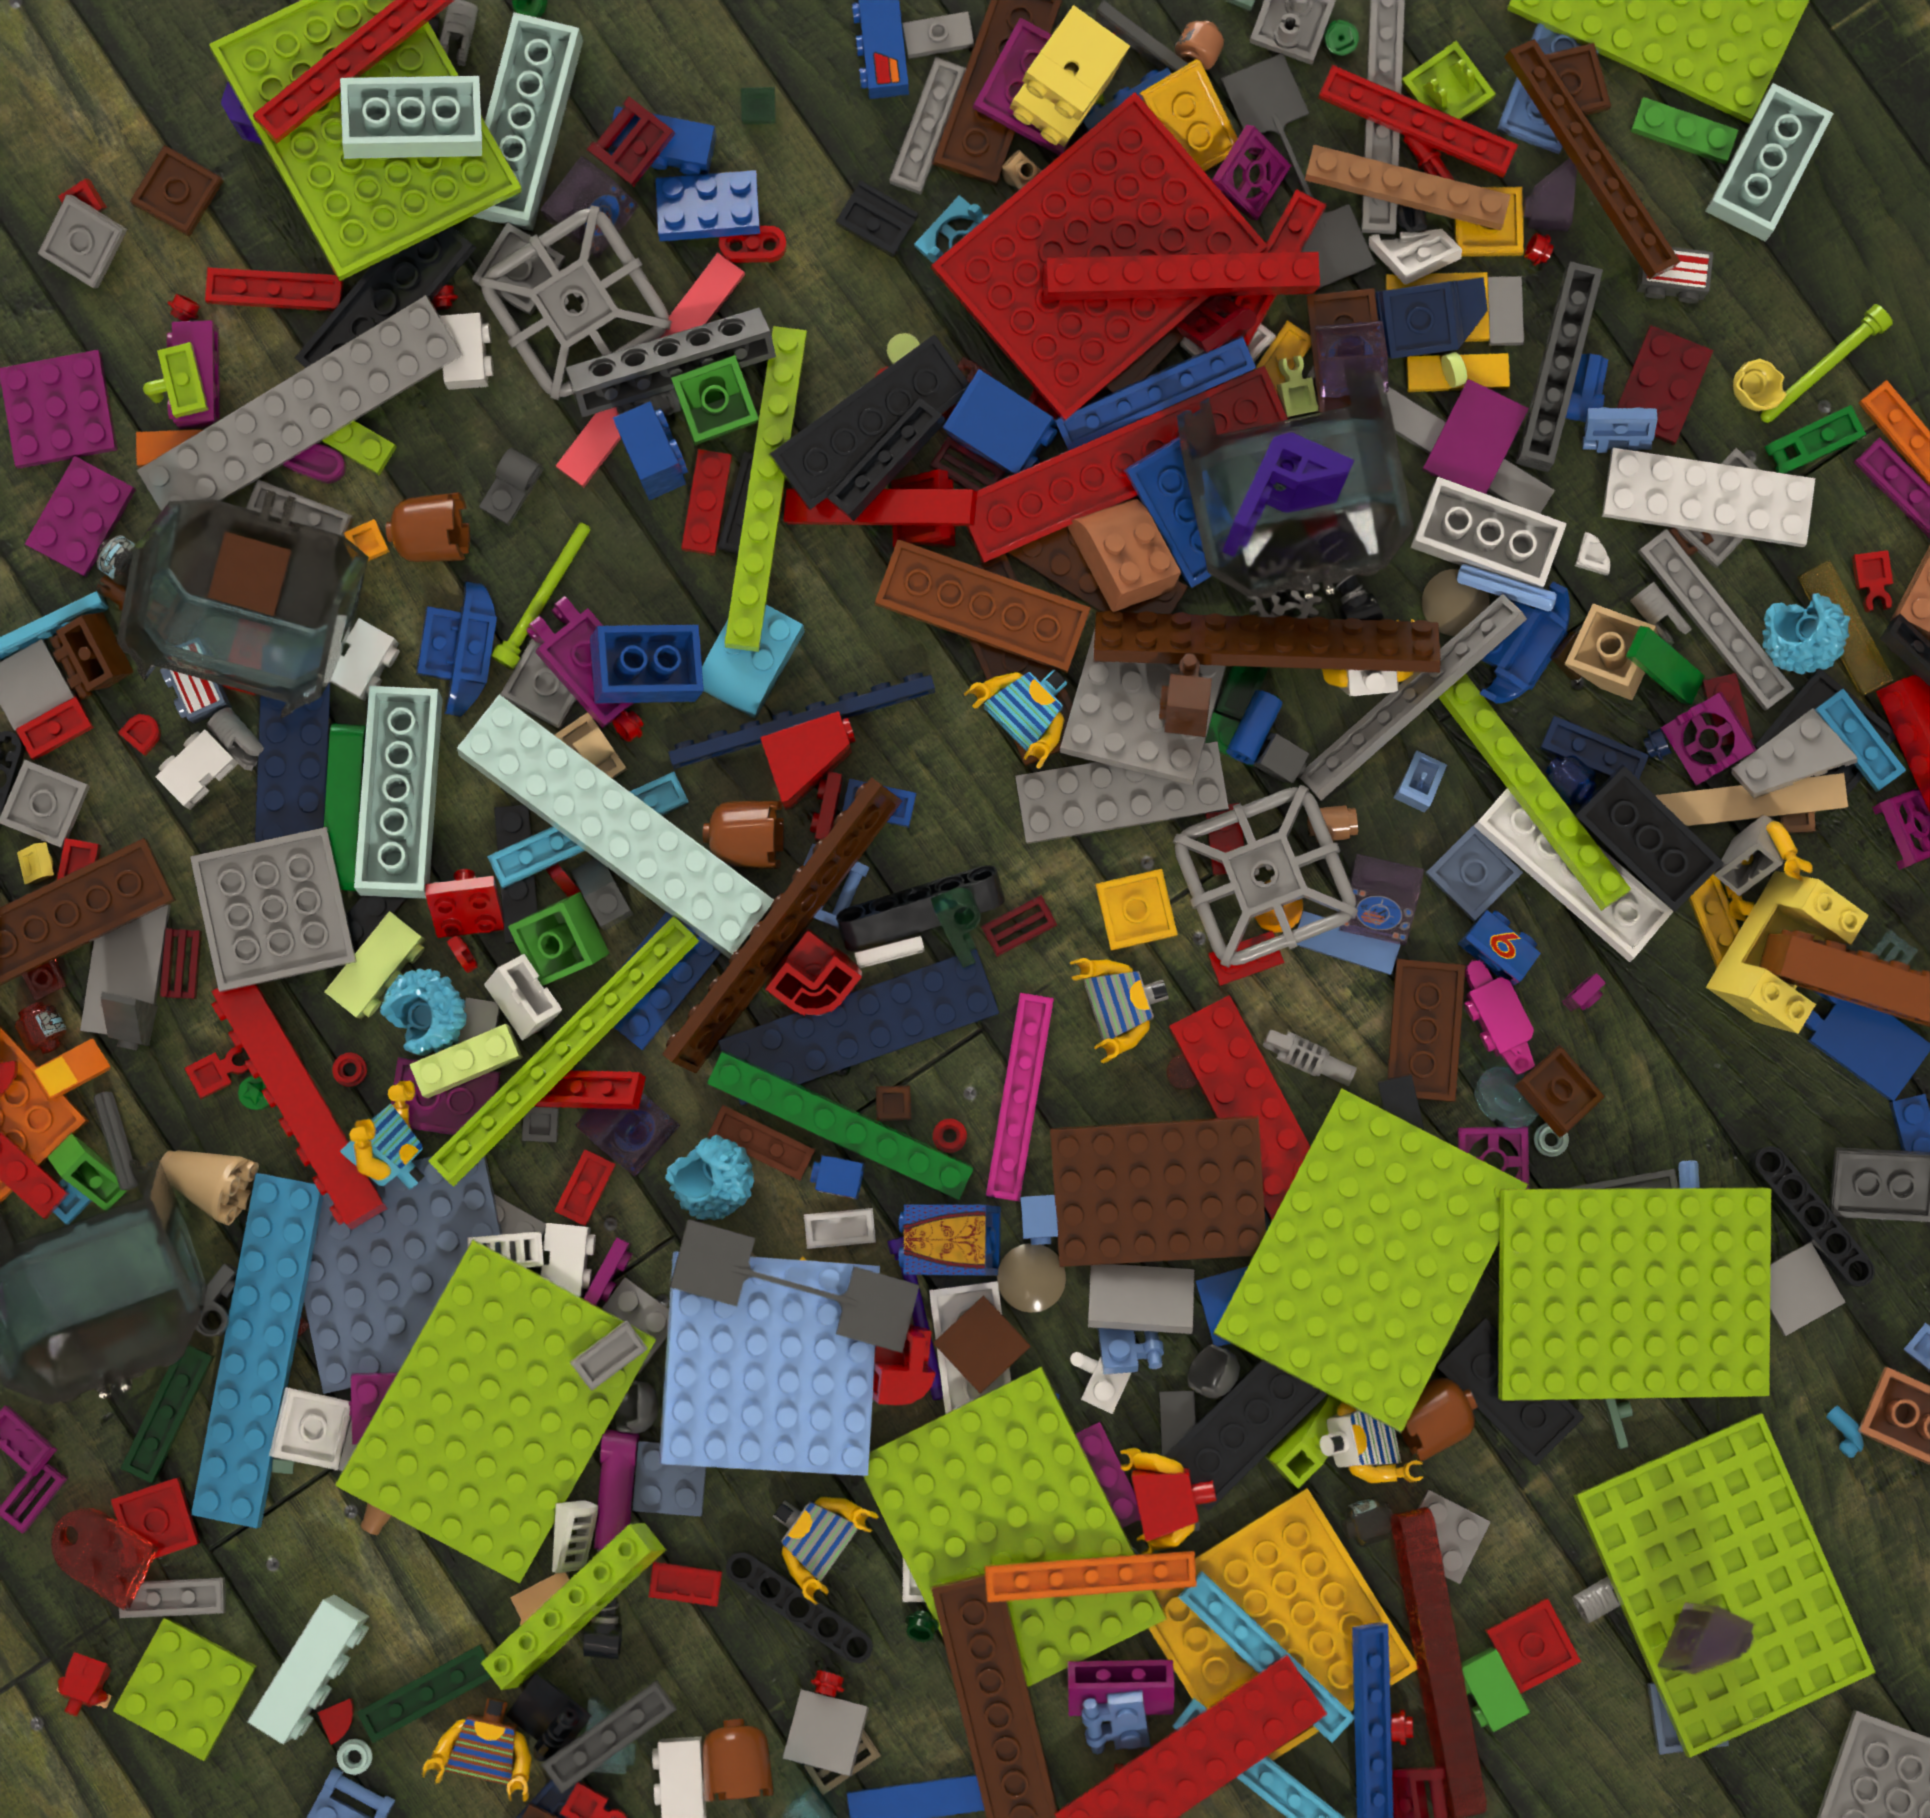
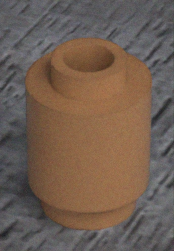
M1346 805L1320 808L1333 841L1350 839L1351 835H1358V821L1355 808H1347ZM1307 816L1309 836H1315L1316 842H1318L1311 822L1309 820V817Z

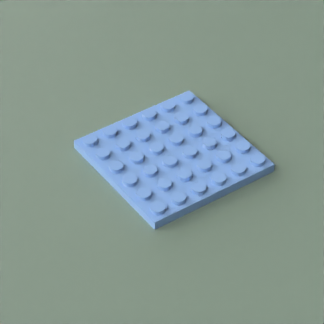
M677 1251L673 1252L671 1280L679 1254ZM750 1257L749 1260L750 1267L755 1272L836 1295H842L847 1291L853 1267L880 1274V1266L762 1257ZM754 1277L744 1281L737 1306L671 1288L659 1464L868 1476L875 1345L836 1335L842 1311L837 1301Z

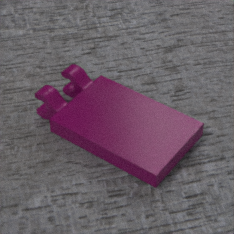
M564 596L554 604L555 608L552 609V613L558 620L565 623L566 626L554 634L547 623L539 616L529 624L530 627L526 632L534 641L541 644L535 653L603 729L618 717L623 710H627L634 703H595L590 636L597 626L603 625L588 608L580 614L570 600Z

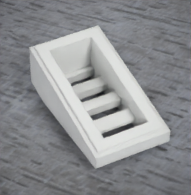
M540 1231L467 1238L468 1247L472 1239L482 1244L486 1243V1246L494 1251L495 1242H500L501 1254L511 1259L509 1241H514L516 1262L526 1268L544 1265ZM524 1240H528L530 1260L525 1261Z
M587 1500L556 1503L552 1572L577 1571L587 1564L597 1520L598 1505ZM577 1530V1535L571 1536L572 1531ZM576 1542L575 1548H568L569 1543ZM575 1555V1561L565 1562L566 1556Z

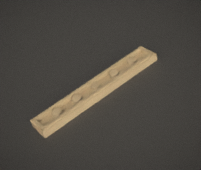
M1844 773L1807 777L1794 782L1791 786L1753 798L1742 785L1655 795L1687 827L1758 819L1762 815L1775 817L1848 808Z

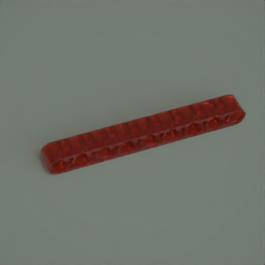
M1428 1507L1396 1513L1391 1517V1529L1435 1767H1445L1446 1778L1443 1779L1448 1818H1467L1483 1814L1487 1809L1486 1796L1435 1520Z

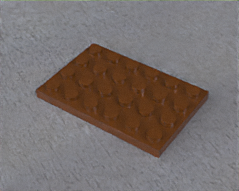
M1259 1116L1050 1129L1060 1267L1255 1255L1266 1234Z

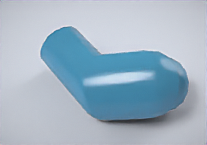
M1838 1405L1835 1406L1826 1418L1844 1435L1845 1440L1839 1444L1840 1451L1848 1458H1852L1857 1452H1861L1864 1447L1862 1435L1858 1432L1859 1425Z

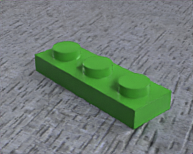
M1643 97L1630 132L1726 165L1739 130Z

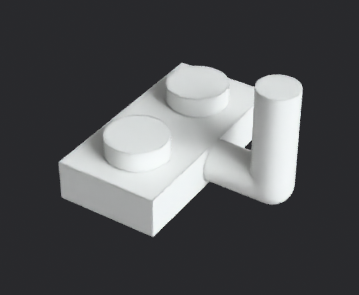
M1079 1352L1072 1353L1070 1356L1071 1364L1092 1374L1081 1400L1113 1414L1131 1373L1103 1375L1101 1356L1099 1361H1096Z

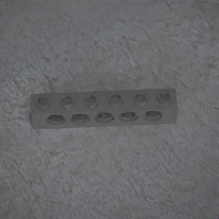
M1570 261L1564 271L1515 464L1549 472L1554 465L1603 269Z
M760 307L565 368L582 417H586L674 389L672 377L733 355L736 356L739 367L742 368L774 358L776 354L770 329Z

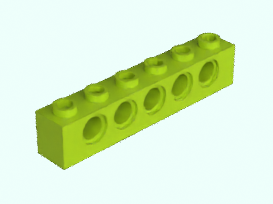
M646 1523L629 1524L483 1660L481 1664L501 1690L519 1688L665 1552V1547Z

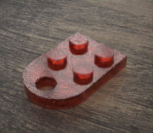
M82 1508L64 1515L56 1524L51 1539L52 1553L58 1566L67 1575L122 1610L131 1607L159 1547L107 1514L93 1508ZM69 1526L74 1527L77 1531L78 1539L75 1544H72L67 1539L66 1531Z

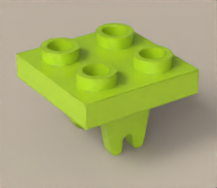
M1457 41L1402 78V85L1412 99L1460 120L1471 115L1494 99L1496 95Z

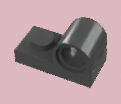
M513 448L508 449L496 469L495 475L497 478L479 505L480 510L510 526L542 474L543 466Z
M223 1264L181 1320L205 1336L225 1335L229 1325L230 1308L220 1300L223 1296L228 1298L232 1295L237 1268L232 1264ZM214 1310L218 1311L222 1317L220 1327L215 1330L210 1328L207 1322L209 1313Z

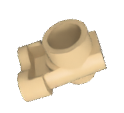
M1020 150L1016 151L1002 165V174L1005 182L1010 186L1017 187L1018 190L1042 171ZM1021 167L1024 169V175L1021 172Z

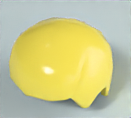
M1763 359L1745 362L1734 376V395L1743 407L1753 411L1776 408L1786 397V392L1782 388L1784 375L1771 362Z

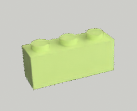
M389 911L355 953L356 962L346 964L324 992L356 1018L362 1020L365 1015L368 1018L371 1017L382 1003L379 1000L380 996L392 985L398 975H403L400 972L408 962L413 964L425 950L422 944L426 939Z
M503 1024L409 1065L422 1096L430 1098L518 1061L523 1056L511 1027Z

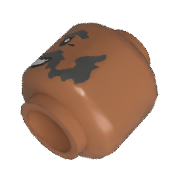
M1193 21L1184 28L1175 45V53L1188 64L1196 59L1200 60L1204 69L1208 70L1212 68L1224 47V38L1214 23L1210 21Z

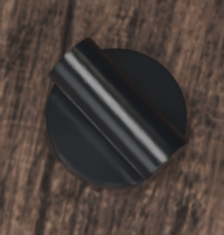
M1399 205L1397 221L1403 229L1412 233L1427 228L1426 211Z

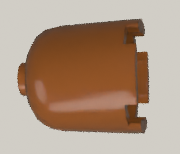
M459 492L411 497L402 500L395 506L391 521L386 523L387 540L393 542L398 554L410 562L465 560L464 554L469 553L470 525L469 523L462 522L460 509L467 508L463 496Z
M774 800L723 802L711 814L710 823H704L703 843L709 844L710 852L728 866L779 869L781 862L775 859L776 851H783L784 818H777V810L782 809V803Z
M1438 1378L1426 1384L1403 1431L1400 1433L1411 1454L1417 1453V1461H1425L1470 1435L1475 1424L1472 1410L1477 1408L1476 1401L1469 1389L1462 1391L1460 1386L1451 1379Z
M744 1719L724 1720V1728L711 1731L703 1741L704 1801H714L715 1794L717 1793L719 1801L760 1796V1790L762 1789L763 1796L774 1795L769 1745L766 1735L755 1726H744Z

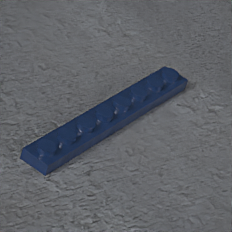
M922 672L911 674L903 678L904 683L891 686L890 682L877 684L871 687L870 693L858 696V692H850L839 696V702L826 705L825 701L807 705L805 712L793 715L792 711L782 712L772 716L773 721L760 725L759 720L751 721L740 725L741 731L727 734V730L717 731L707 735V741L696 744L694 740L683 741L674 745L675 750L668 752L673 768L677 769L762 744L760 738L762 736L839 711L843 720L935 693L932 676L924 677Z

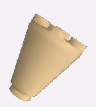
M169 1150L160 1161L158 1173L164 1177V1180L214 1220L231 1225L242 1210H249L255 1174L258 1173L259 1164L239 1156L183 1150L174 1152Z

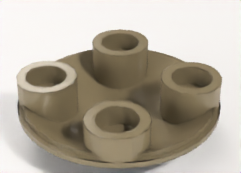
M1459 569L1445 570L1435 575L1426 585L1422 595V610L1425 620L1428 622H1438L1439 632L1448 636H1456L1490 605L1488 592L1457 582Z
M1031 1243L1019 1245L1010 1250L999 1265L997 1276L998 1288L1006 1302L1017 1310L1030 1313L1040 1312L1054 1305L1061 1297L1066 1284L1065 1268L1059 1266V1256L1050 1248L1044 1245H1031Z

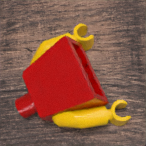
M1135 1447L1120 1451V1454H1126L1130 1458V1463L1121 1465L1123 1471L1139 1469L1132 1472V1481L1144 1534L1136 1540H1144L1149 1548L1142 1551V1554H1151L1156 1550L1177 1547L1194 1531L1195 1523L1199 1522L1200 1516L1197 1505L1217 1501L1213 1480L1193 1484L1190 1469L1183 1468L1180 1462L1159 1454L1141 1452Z

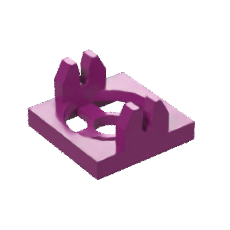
M1246 125L1212 181L1235 208L1240 209L1248 219L1257 221L1291 165L1255 126ZM1247 149H1249L1248 152L1257 157L1256 160H1249L1244 155ZM1257 164L1260 169V175L1256 182L1252 183L1249 173L1252 166ZM1237 165L1243 170V181L1238 189L1235 188L1233 172ZM1252 187H1259L1261 189L1257 195L1245 198Z
M1722 692L1692 707L1689 711L1677 716L1674 720L1661 727L1696 786L1757 750ZM1702 714H1717L1727 722L1719 727L1708 725ZM1692 720L1698 731L1695 741L1685 747L1683 743L1684 731L1689 721ZM1705 729H1713L1718 733L1719 742L1714 748L1704 747L1700 741V735ZM1733 731L1734 746L1727 757L1721 746L1724 736ZM1700 750L1711 752L1717 764H1702L1694 760L1691 755Z
M1919 788L1885 800L1872 807L1875 815L1883 812L1903 857L1902 860L1896 862L1899 870L1930 858V813ZM1902 804L1908 815L1907 824L1904 823L1899 811ZM1914 818L1919 821L1922 832L1917 829ZM1910 834L1919 840L1922 850L1915 848Z
M1528 1127L1457 1128L1458 1148L1469 1154V1151L1477 1141L1488 1137V1149L1483 1152L1481 1157L1476 1158L1484 1161L1485 1156L1490 1152L1501 1154L1504 1160L1501 1171L1504 1172L1507 1167H1519L1515 1178L1528 1184L1526 1189H1529ZM1499 1137H1503L1512 1143L1518 1152V1156H1506L1499 1149Z

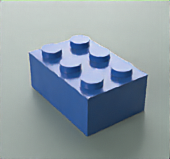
M651 401L613 417L622 442L649 500L686 484L683 474L687 473L688 470L661 408L654 410Z
M699 625L597 626L590 636L595 703L695 702L704 691Z

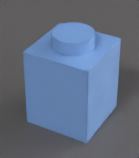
M1055 1195L1020 1197L1023 1239H1030L1031 1245L1051 1244V1237L1058 1236Z

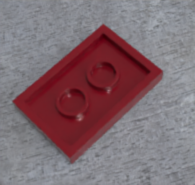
M1650 325L1616 408L1640 407L1657 409V425L1654 437L1675 445L1713 350Z

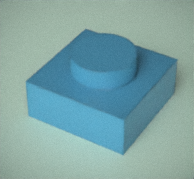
M62 1179L59 1184L70 1194L53 1212L65 1224L69 1225L92 1200Z

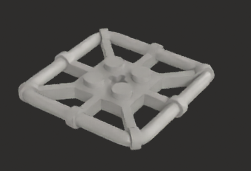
M591 205L590 209L586 208L576 212L539 237L535 234L529 238L530 242L492 266L485 273L484 277H480L478 284L482 286L485 301L510 338L508 343L511 348L515 347L540 387L547 394H550L551 399L555 400L572 395L569 381L563 383L571 346L590 335L602 356L612 353L598 332L599 328L618 317L652 325L649 330L614 352L659 339L665 334L666 329L671 327L672 321H669L666 307L642 271L641 266L643 264L640 259L634 258L608 216L600 211V207ZM587 223L580 258L560 271L546 248ZM597 225L623 264L622 268L603 280H600L589 262ZM536 254L540 256L552 277L533 289L497 281L500 277ZM630 275L655 317L619 309L606 288L625 276ZM495 289L531 297L543 318L521 332ZM572 293L575 297L582 296L584 302L581 303L582 310L578 313L575 309L569 311L566 308V305L570 302L568 296ZM547 326L550 327L561 345L554 380L551 379L527 341L528 338Z
M1300 785L1299 788H1287L1243 806L1241 803L1233 806V810L1192 825L1183 830L1181 834L1175 835L1173 840L1175 854L1192 899H1190L1193 909H1197L1213 952L1221 960V965L1228 968L1231 965L1248 963L1286 947H1289V949L1298 947L1297 943L1340 927L1351 918L1355 919L1358 913L1354 892L1338 855L1340 853L1338 843H1333L1319 805L1314 796L1309 792V788ZM1292 801L1279 832L1256 841L1247 818ZM1304 806L1320 848L1295 857L1288 841V835L1301 807ZM1239 822L1247 845L1224 853L1194 839ZM1189 850L1223 863L1230 883L1204 892ZM1325 859L1342 901L1308 888L1300 867ZM1261 867H1265L1267 871L1273 870L1275 872V875L1270 877L1271 882L1264 884L1263 881L1255 879V877L1260 875L1259 869ZM1235 893L1242 914L1226 947L1210 903ZM1306 898L1333 909L1337 913L1291 930L1282 906ZM1274 910L1283 934L1237 951L1251 918Z

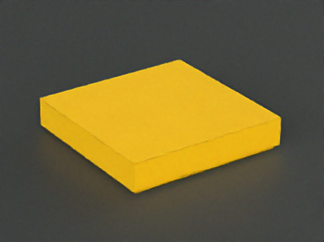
M1482 187L1510 195L1504 224L1501 230L1454 219L1455 242L1462 249L1461 257L1522 256L1524 253L1522 187Z
M1162 869L1095 884L1110 951L1178 935Z

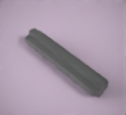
M101 1092L94 1096L93 1101L118 1185L121 1190H131L138 1187L140 1182L116 1101L112 1092Z

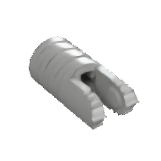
M454 0L448 5L440 43L447 54L449 39L462 42L457 54V64L465 66L479 8L463 0Z
M1654 582L1630 600L1646 622L1656 626L1658 635L1670 646L1674 644V639L1670 632L1660 623L1663 617L1668 615L1677 629L1685 635L1692 630Z
M223 708L210 718L207 727L241 767L252 771L258 762L256 756H259L264 747L231 708Z
M1608 1576L1572 1596L1578 1613L1587 1624L1621 1606L1616 1593L1612 1591L1613 1587Z

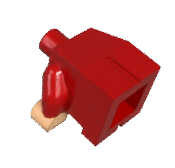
M74 1652L65 1677L58 1679L57 1692L69 1700L64 1710L65 1713L77 1717L82 1705L88 1707L96 1705L104 1709L107 1708L112 1697L102 1690L111 1672L107 1663Z

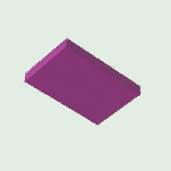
M1468 379L1422 471L1436 478L1440 477L1486 494L1529 408Z
M398 1057L394 1085H397L399 1081H412L415 1086L414 1098L410 1101H405V1104L409 1105V1124L411 1129L455 1135L498 1092L501 1073L492 1071L438 1095L425 1098L420 1092L409 1065L418 1060Z

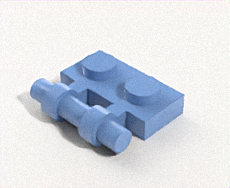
M1640 407L1588 408L1584 429L1585 436L1582 438V449L1596 450V453H1607V450H1612L1613 448L1631 451L1651 450L1657 425V409Z
M1097 1328L1103 1375L1138 1372V1359H1148L1150 1369L1162 1367L1161 1356L1164 1354L1163 1342L1159 1340L1158 1332L1144 1331L1145 1342L1136 1344L1134 1331L1138 1330Z
M1142 1691L1107 1694L1108 1703L1097 1704V1701L1093 1698L1086 1699L1083 1702L1084 1708L1081 1716L1083 1724L1087 1726L1085 1738L1093 1753H1102L1105 1750L1104 1744L1106 1741H1114L1115 1750L1150 1746V1735ZM1103 1721H1111V1723L1101 1724Z

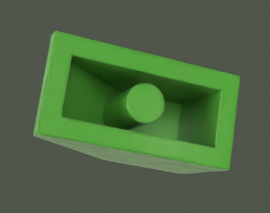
M72 1133L47 1157L65 1181L106 1212L126 1192L119 1188L114 1169L92 1148Z

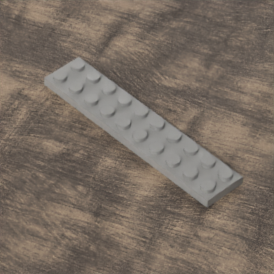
M425 295L141 467L137 472L171 528L176 529L463 356L429 297Z

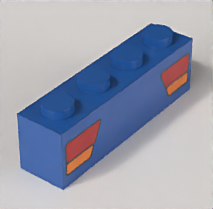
M858 0V3H852L854 24L861 23L862 35H856L858 56H865L866 65L865 68H859L861 89L868 88L869 99L909 95L899 0Z

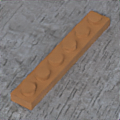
M1318 145L1313 146L1305 176L1306 181L1497 230H1501L1503 227L1510 199L1509 194Z

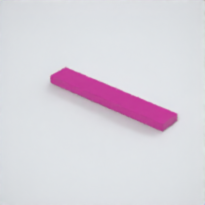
M1020 993L986 1191V1196L1020 1202L1054 998Z

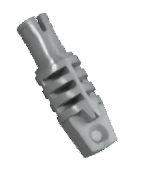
M1270 1030L1262 1045L1264 1048L1278 1054L1276 1059L1285 1064H1289L1296 1069L1298 1068L1305 1073L1307 1072L1314 1077H1319L1322 1074L1345 1086L1350 1085L1357 1070V1067L1330 1056L1327 1048L1312 1043L1289 1031L1287 1035Z

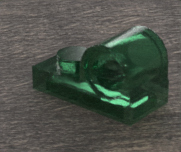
M955 888L931 898L935 914L962 967L966 968L976 963L971 950L977 947L970 931L977 927L981 915L972 892L966 888ZM968 907L966 911L956 913L959 908Z

